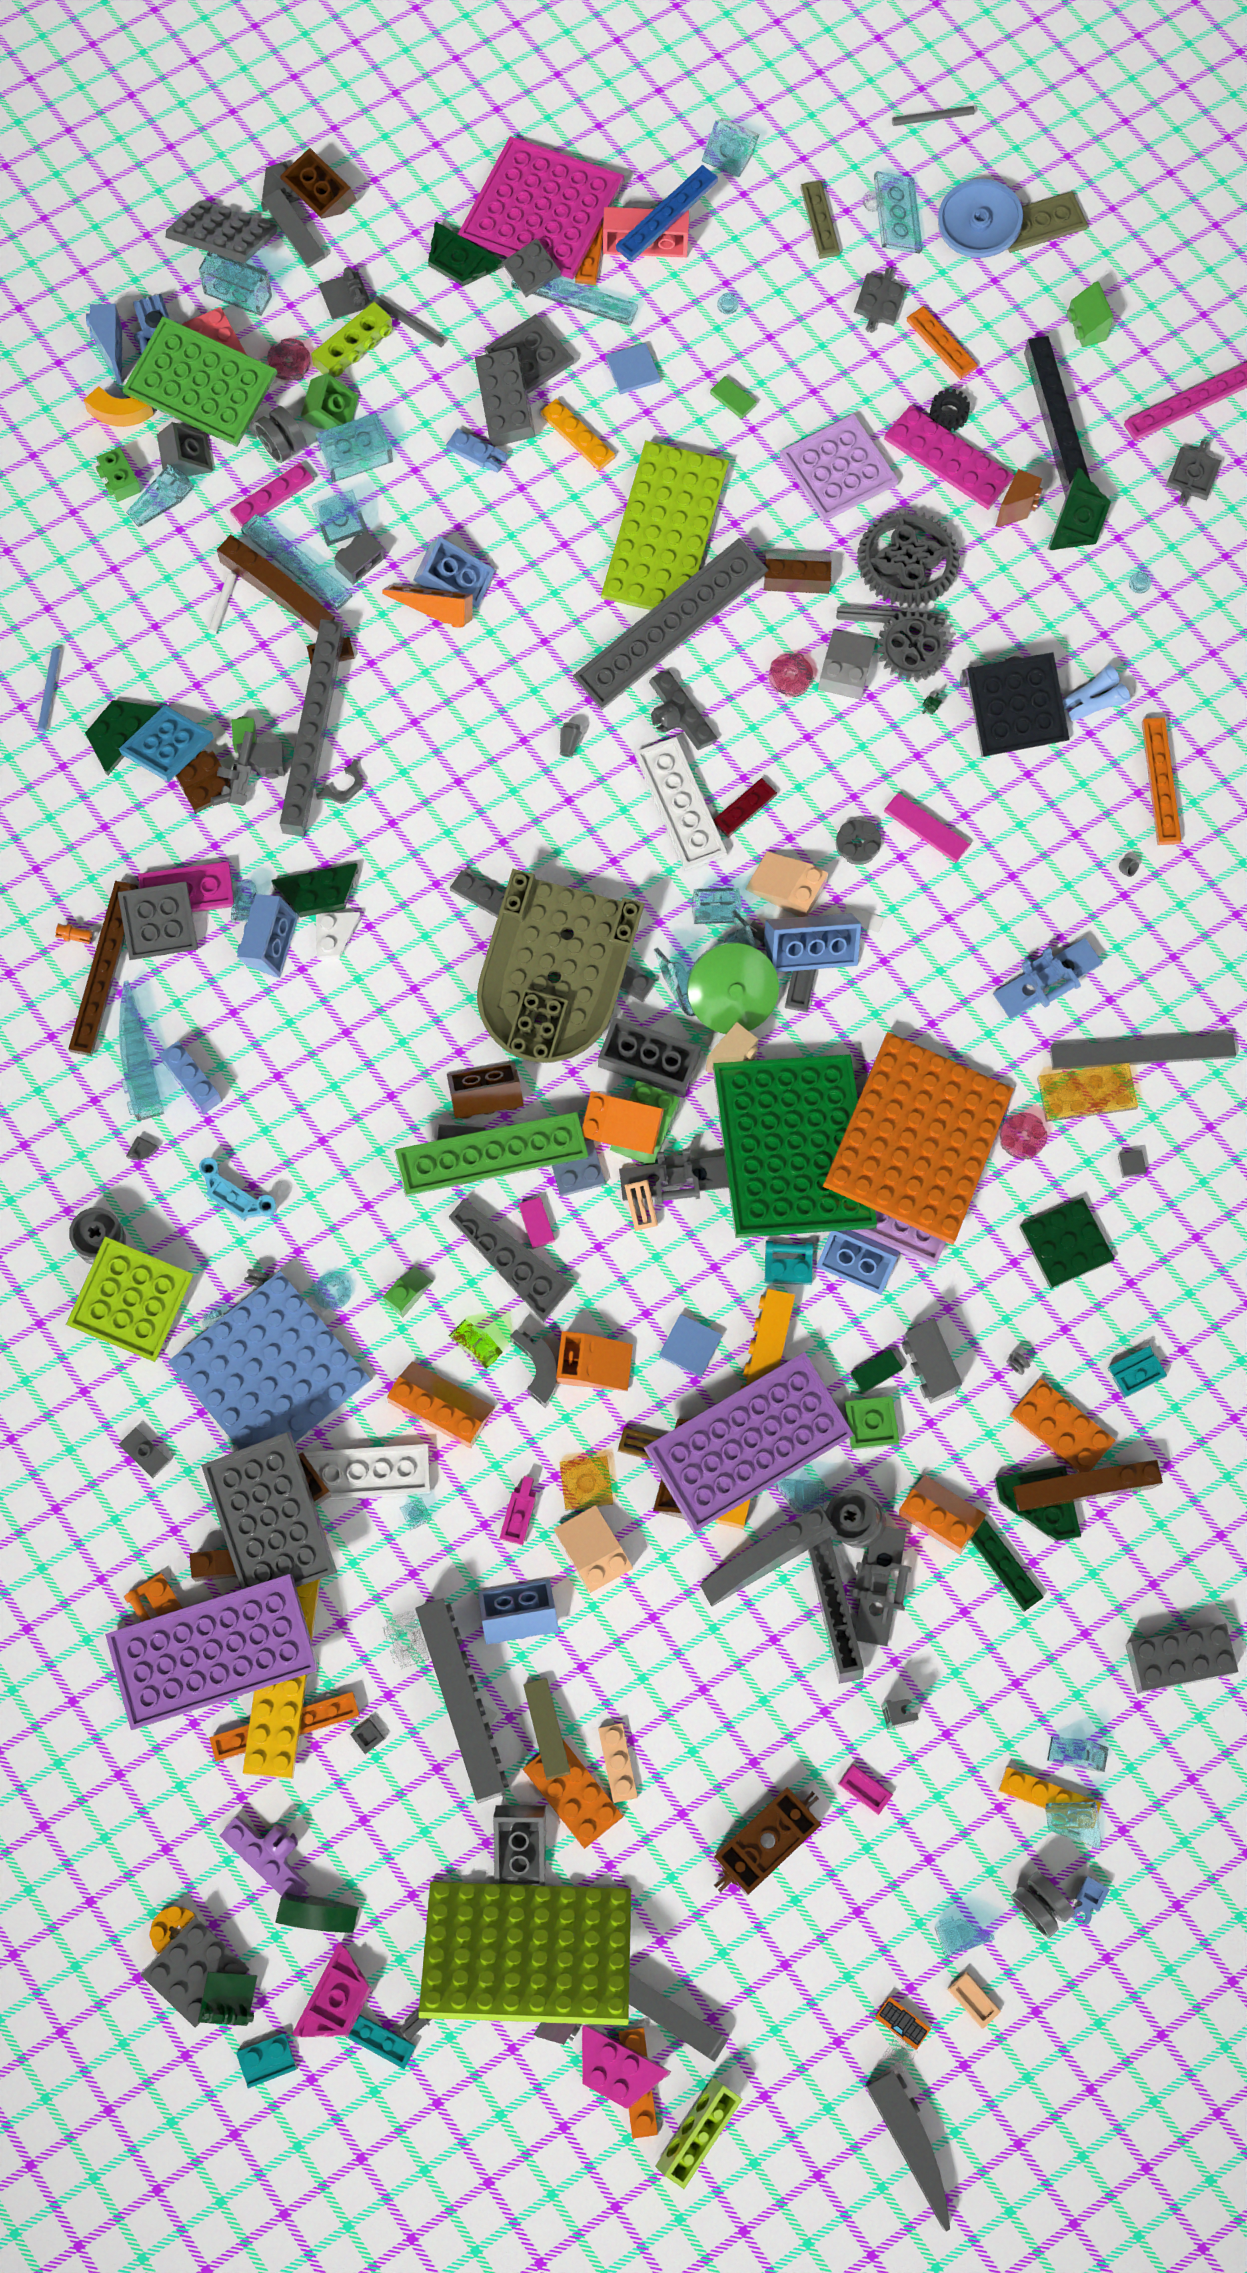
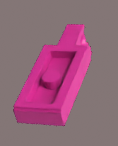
M524 1476L521 1488L515 1487L514 1492L512 1491L499 1537L500 1540L523 1546L536 1500V1492L531 1491L534 1478Z

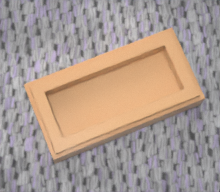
M967 1972L961 1975L947 1989L981 2029H984L1001 2012Z

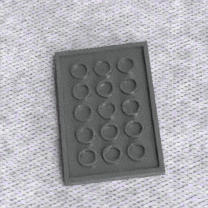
M286 1432L201 1465L241 1589L288 1574L293 1575L295 1586L299 1587L337 1573L291 1432Z

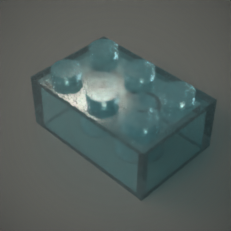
M211 252L207 253L199 267L204 294L262 316L272 298L268 271L262 267H255Z
M377 413L315 434L318 450L332 483L393 462L392 448Z

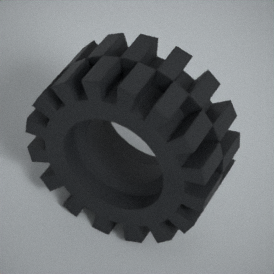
M945 389L944 393L942 390L939 391L938 395H935L932 400L930 419L943 428L946 427L949 432H951V428L954 431L958 430V427L962 428L964 423L967 422L970 410V402H967V396L962 397L963 392L961 391L956 394V389H953L952 392H949V389ZM946 405L954 406L958 413L948 415L942 411V407Z

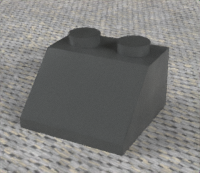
M171 422L157 434L164 473L181 478L211 473L213 471L207 433Z

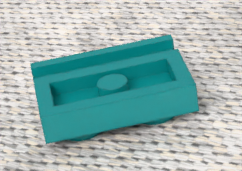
M1151 1346L1107 1368L1124 1399L1167 1377L1158 1358L1152 1352Z
M286 2033L236 2052L248 2089L297 2070Z

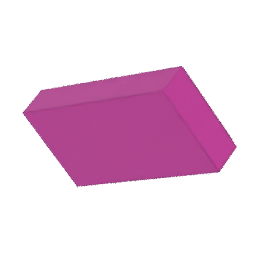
M541 1197L519 1203L518 1207L532 1249L554 1243L555 1239Z
M852 1764L838 1784L877 1815L881 1813L893 1796L891 1792L854 1764Z

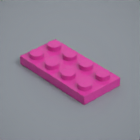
M229 861L138 874L140 889L187 882L192 912L235 907Z

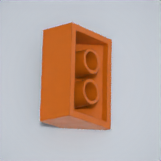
M926 1475L912 1489L899 1509V1516L959 1555H961L987 1515Z

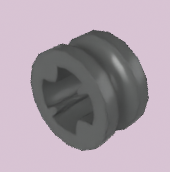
M248 1269V1277H245L243 1281L249 1285L260 1287L268 1276L260 1271Z
M1014 1352L1012 1354L1013 1358H1008L1006 1362L1016 1373L1023 1375L1024 1369H1028L1031 1365L1020 1353Z

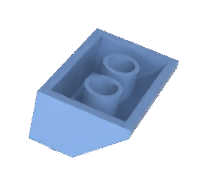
M255 895L254 902L250 906L248 921L244 926V935L237 949V957L246 966L276 978L281 976L298 920V915L280 896Z
M851 1230L831 1231L816 1267L882 1295L900 1251Z
M550 1579L478 1591L486 1645L559 1632Z

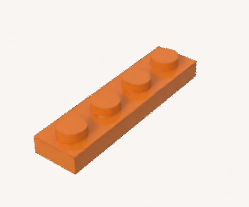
M644 2028L618 2031L620 2043L648 2058ZM651 2090L644 2094L633 2106L628 2108L632 2139L658 2135L653 2093Z

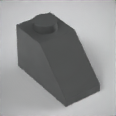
M282 742L252 743L247 764L262 777L275 779L279 776H285ZM237 744V751L239 756L242 744Z

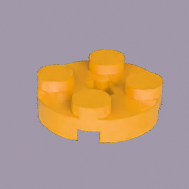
M176 1906L161 1911L154 1918L149 1932L154 1949L160 1953L172 1940L170 1938L171 1927L177 1928L180 1926L183 1928L196 1915L187 1908Z

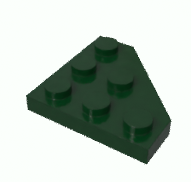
M1066 1465L994 1478L998 1502L1055 1542L1081 1537L1074 1502L1018 1511L1013 1491L1015 1486L1068 1475Z

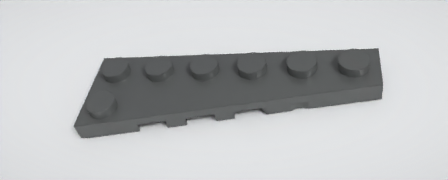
M463 1199L449 1215V1220L541 1321H546L573 1288L571 1282Z

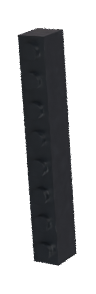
M1049 336L1031 338L1027 340L1024 355L1066 498L1076 468L1082 469L1089 480L1090 477Z

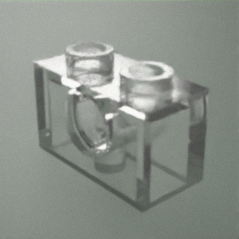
M414 1610L385 1619L387 1626H384L383 1630L386 1640H392L394 1649L390 1650L394 1665L399 1663L400 1668L403 1669L429 1660ZM408 1634L412 1637V1641L408 1646L398 1644V1639L401 1635Z

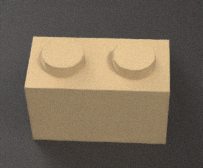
M736 1022L707 1056L706 1071L713 1073V1063L755 1061L757 1058L755 1054L759 1049L757 1048L759 1039Z

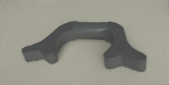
M357 759L353 760L351 766L344 768L345 774L351 775L355 779L354 784L342 794H335L330 789V786L326 785L323 791L316 794L318 800L330 799L339 804H345L362 790L363 780L357 771Z

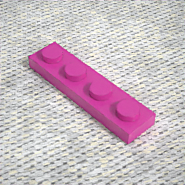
M298 463L232 507L230 513L244 529L313 483V477L301 463Z

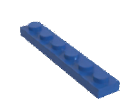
M701 165L616 244V250L630 262H633L718 182V176L704 165Z

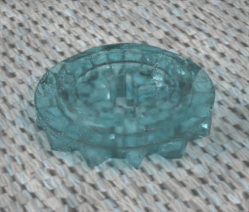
M329 1272L324 1276H320L314 1285L313 1294L316 1302L321 1307L328 1310H336L348 1303L352 1289L348 1279L343 1275ZM326 1284L332 1287L338 1286L336 1291L339 1298L333 1294L326 1295L328 1293Z

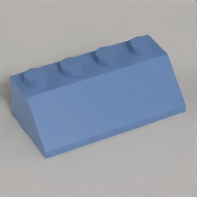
M852 913L767 919L765 921L764 936L767 957L772 962L776 972L858 966L861 923Z

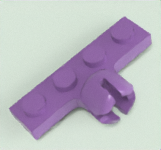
M236 1816L219 1835L281 1896L284 1892L301 1896L310 1886L287 1862V1857L298 1845V1839L294 1833L282 1840L290 1830L288 1827L277 1824L263 1838L241 1817Z

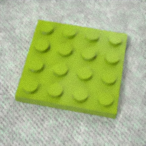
M104 1237L66 1325L155 1362L194 1274L108 1237Z

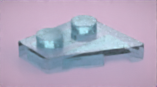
M1096 1802L1046 1803L1045 1811L1049 1831L1101 1849L1102 1839Z

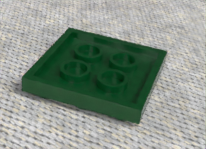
M1080 1198L1028 1221L1019 1227L1050 1290L1110 1264L1115 1260L1084 1198Z

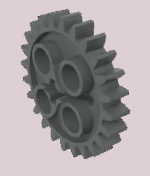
M907 611L906 617L898 613V620L891 617L890 624L885 623L883 626L885 631L880 630L879 636L881 638L877 640V645L881 647L877 648V653L883 655L880 656L879 662L886 661L883 668L887 669L890 667V675L897 672L898 680L902 676H906V682H909L911 677H914L915 682H918L919 676L927 680L928 673L934 676L936 673L935 669L940 670L942 667L940 662L945 663L946 657L944 655L948 653L949 649L944 646L948 645L949 641L942 638L945 637L946 631L939 632L942 624L935 626V618H932L930 621L927 620V613L923 617H919V611H916L915 616H911L910 611ZM916 628L920 634L913 635L909 629ZM899 641L903 646L896 648L892 645V642ZM909 644H910L911 646L916 645V646H917L916 649H915L914 647L909 648V647H908ZM929 645L933 648V651L926 652L923 646ZM913 658L916 664L909 665L905 659Z

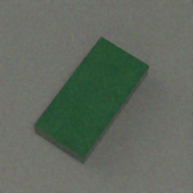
M890 1349L851 1372L850 1376L863 1395L903 1371V1368Z

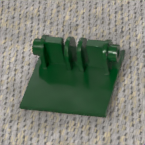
M208 1971L198 2023L247 2026L249 2022L252 2023L254 2012L250 2011L258 1976Z

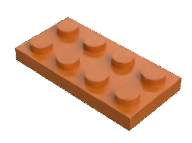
M1042 1379L1036 1383L1010 1414V1417L1078 1473L1091 1471L1116 1441Z
M563 1740L571 1772L570 1775L546 1780L540 1755L526 1765L523 1771L585 1849L620 1821L623 1815Z

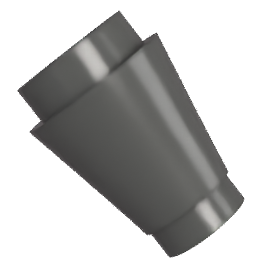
M565 722L563 727L560 728L561 756L573 757L582 734L580 725Z

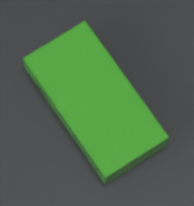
M725 376L710 390V394L741 419L757 403Z

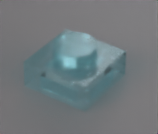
M422 1497L399 1507L410 1531L432 1521Z

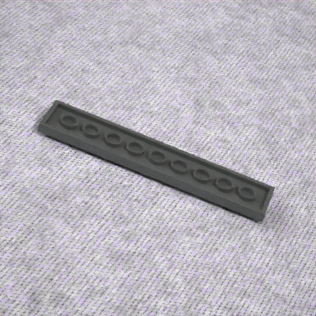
M738 538L573 675V679L594 703L603 710L761 579L768 569L747 545Z

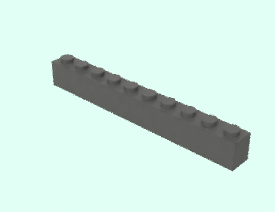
M320 620L280 819L282 834L305 837L345 636L343 622Z

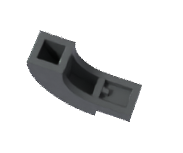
M516 1329L510 1335V1342L525 1353L533 1361L536 1368L534 1380L528 1386L527 1393L546 1408L553 1398L557 1385L555 1358L551 1349L541 1337L533 1344L534 1340L525 1331L520 1333Z

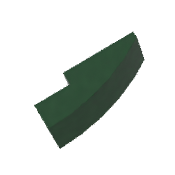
M284 1892L280 1898L275 1923L309 1930L353 1933L359 1907L312 1895L306 1898Z

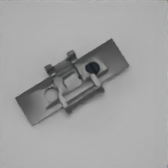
M690 1148L683 1149L682 1155L666 1157L664 1152H657L658 1164L619 1169L623 1201L628 1200L625 1185L645 1181L652 1175L660 1178L656 1182V1186H650L652 1197H658V1204H662L663 1201L683 1198L696 1197V1199H700V1191L728 1188L724 1156L691 1160ZM691 1183L694 1185V1188L662 1192V1188L667 1186ZM640 1186L642 1197L646 1198L644 1186ZM631 1188L633 1199H638L635 1188Z
M885 1526L881 1538L869 1546L866 1564L857 1562L855 1589H852L851 1597L860 1599L855 1627L856 1639L859 1642L887 1647L893 1610L905 1611L903 1603L908 1573L912 1570L910 1566L901 1565L907 1530ZM891 1570L899 1572L894 1603L885 1601ZM877 1602L882 1605L883 1613L880 1616L870 1614L869 1606L872 1603Z

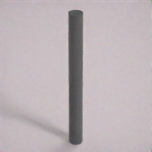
M974 106L892 117V125L898 126L974 115L975 110Z
M379 296L374 298L373 302L384 311L440 348L444 346L445 340Z

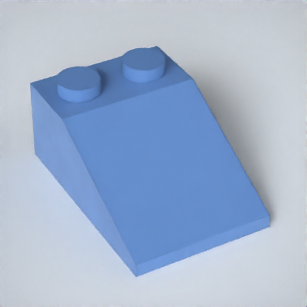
M90 304V313H86L87 327H90V338L95 340L96 347L117 384H122V325L116 304Z
M439 536L430 542L413 580L427 589L473 594L472 606L478 608L495 569Z

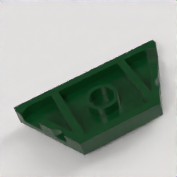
M434 223L431 251L428 258L429 267L461 286L468 285L503 267L502 260L440 223Z
M1080 468L1075 470L1047 548L1048 550L1094 545L1098 541L1111 501L1105 494L1099 491L1095 483L1091 482Z
M112 700L85 732L86 737L106 775L109 776L125 757L121 754L119 748L161 708Z
M354 863L273 879L271 881L273 888L280 892L287 904L291 905L301 918L345 909L348 895L353 888V880L355 875L358 874L359 869L358 864Z

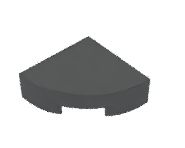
M137 1136L126 1157L136 1161L145 1160L154 1155L159 1147Z

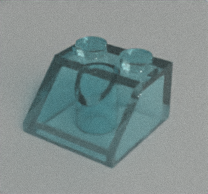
M723 118L715 120L702 162L740 177L753 155L760 134Z
M353 489L311 504L327 546L368 531Z

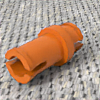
M58 923L55 937L63 938L67 942L73 940L90 944L93 930L73 927V924L69 923L67 925Z

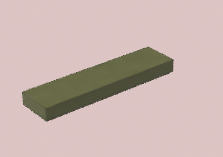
M822 181L801 184L800 189L819 259L839 256L840 249Z
M547 1678L523 1684L546 1780L570 1775L571 1772Z

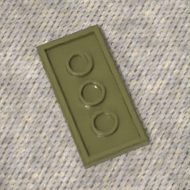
M1073 191L1022 206V228L1016 241L1008 248V251L1012 253L1087 230L1088 223Z

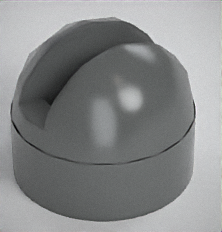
M1130 857L1123 858V862L1119 863V870L1122 874L1132 877L1137 872L1139 863Z

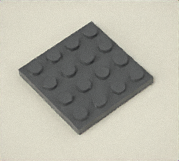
M199 200L166 229L165 238L246 263L277 234V225L271 224L270 221L265 219L253 218L247 213H237L231 211L228 207H218L212 205L209 201Z

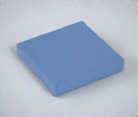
M646 343L606 355V362L619 394L660 382V376Z
M680 1314L659 1357L701 1378L722 1338V1334Z

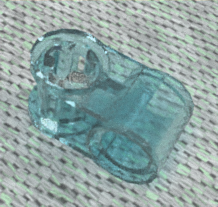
M243 879L236 886L234 903L231 910V923L248 921L250 906L254 902L255 895L259 894L252 880ZM246 889L253 890V892L248 896L242 895L243 891Z

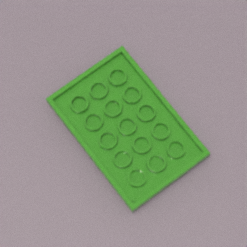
M163 316L122 391L129 397L238 447L278 372L269 365Z

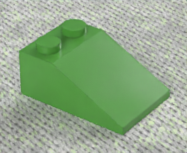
M636 1081L629 1099L664 1109L654 1154L611 1145L610 1151L645 1165H653L657 1159V1152H660L679 1108L680 1097Z

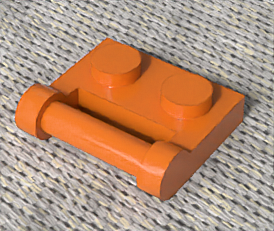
M162 1573L124 1595V1599L127 1603L131 1604L141 1622L151 1619L139 1599L144 1594L158 1617L183 1609Z

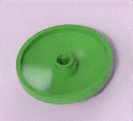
M740 942L718 944L705 951L692 966L687 980V998L693 1013L705 1026L723 1034H727L736 1022L748 1031L760 1026L772 1013L779 994L778 976L772 962L755 947Z

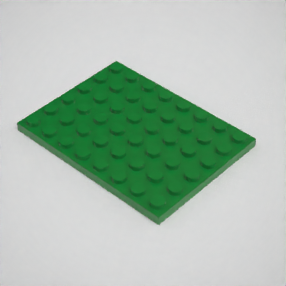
M851 1054L713 1063L712 1068L735 1238L876 1228L877 1219L874 1209L823 1187L858 1102Z

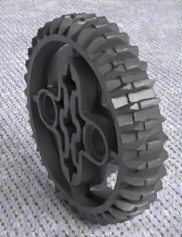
M898 510L896 516L890 512L888 518L882 516L880 522L875 520L873 526L868 527L867 532L863 534L857 551L858 571H861L860 576L865 578V585H870V592L876 590V597L883 595V601L891 599V605L897 601L900 607L903 603H907L910 608L912 603H915L918 607L921 601L925 605L929 603V599L934 602L937 596L941 597L944 591L947 592L950 585L954 583V578L957 576L960 556L958 554L959 548L956 546V539H952V532H947V526L940 527V520L933 522V516L929 519L925 518V512L921 516L917 515V511L912 515L906 510L905 514L902 515ZM914 529L929 534L937 542H918ZM894 530L891 535L892 547L883 548L876 554L875 558H870L874 542L884 533ZM942 559H946V567L940 579L930 586L921 588L926 581L925 570L934 569L940 564ZM876 572L882 576L899 575L903 589L886 583ZM910 576H913V577H916L917 579L913 580V579H910L909 577H910Z

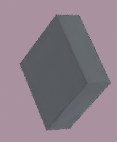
M1142 1150L1118 1155L1122 1178L1140 1176L1147 1173Z
M370 1719L350 1734L365 1755L385 1740Z

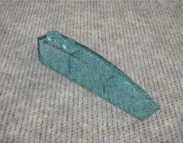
M124 981L120 1004L119 1040L125 1080H122L121 1083L124 1093H129L131 1101L127 1102L130 1115H135L137 1121H142L165 1113L132 987L129 981Z

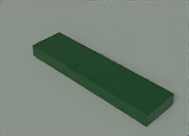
M984 1518L970 1542L1021 1610L1025 1612L1043 1599L1044 1596Z

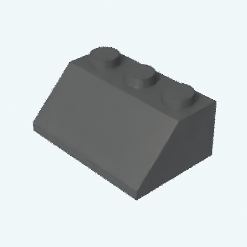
M935 1318L906 1332L903 1337L904 1341L901 1342L905 1354H909L913 1362L910 1364L915 1377L919 1376L922 1383L920 1390L924 1399L928 1398L931 1404L957 1394L962 1381Z

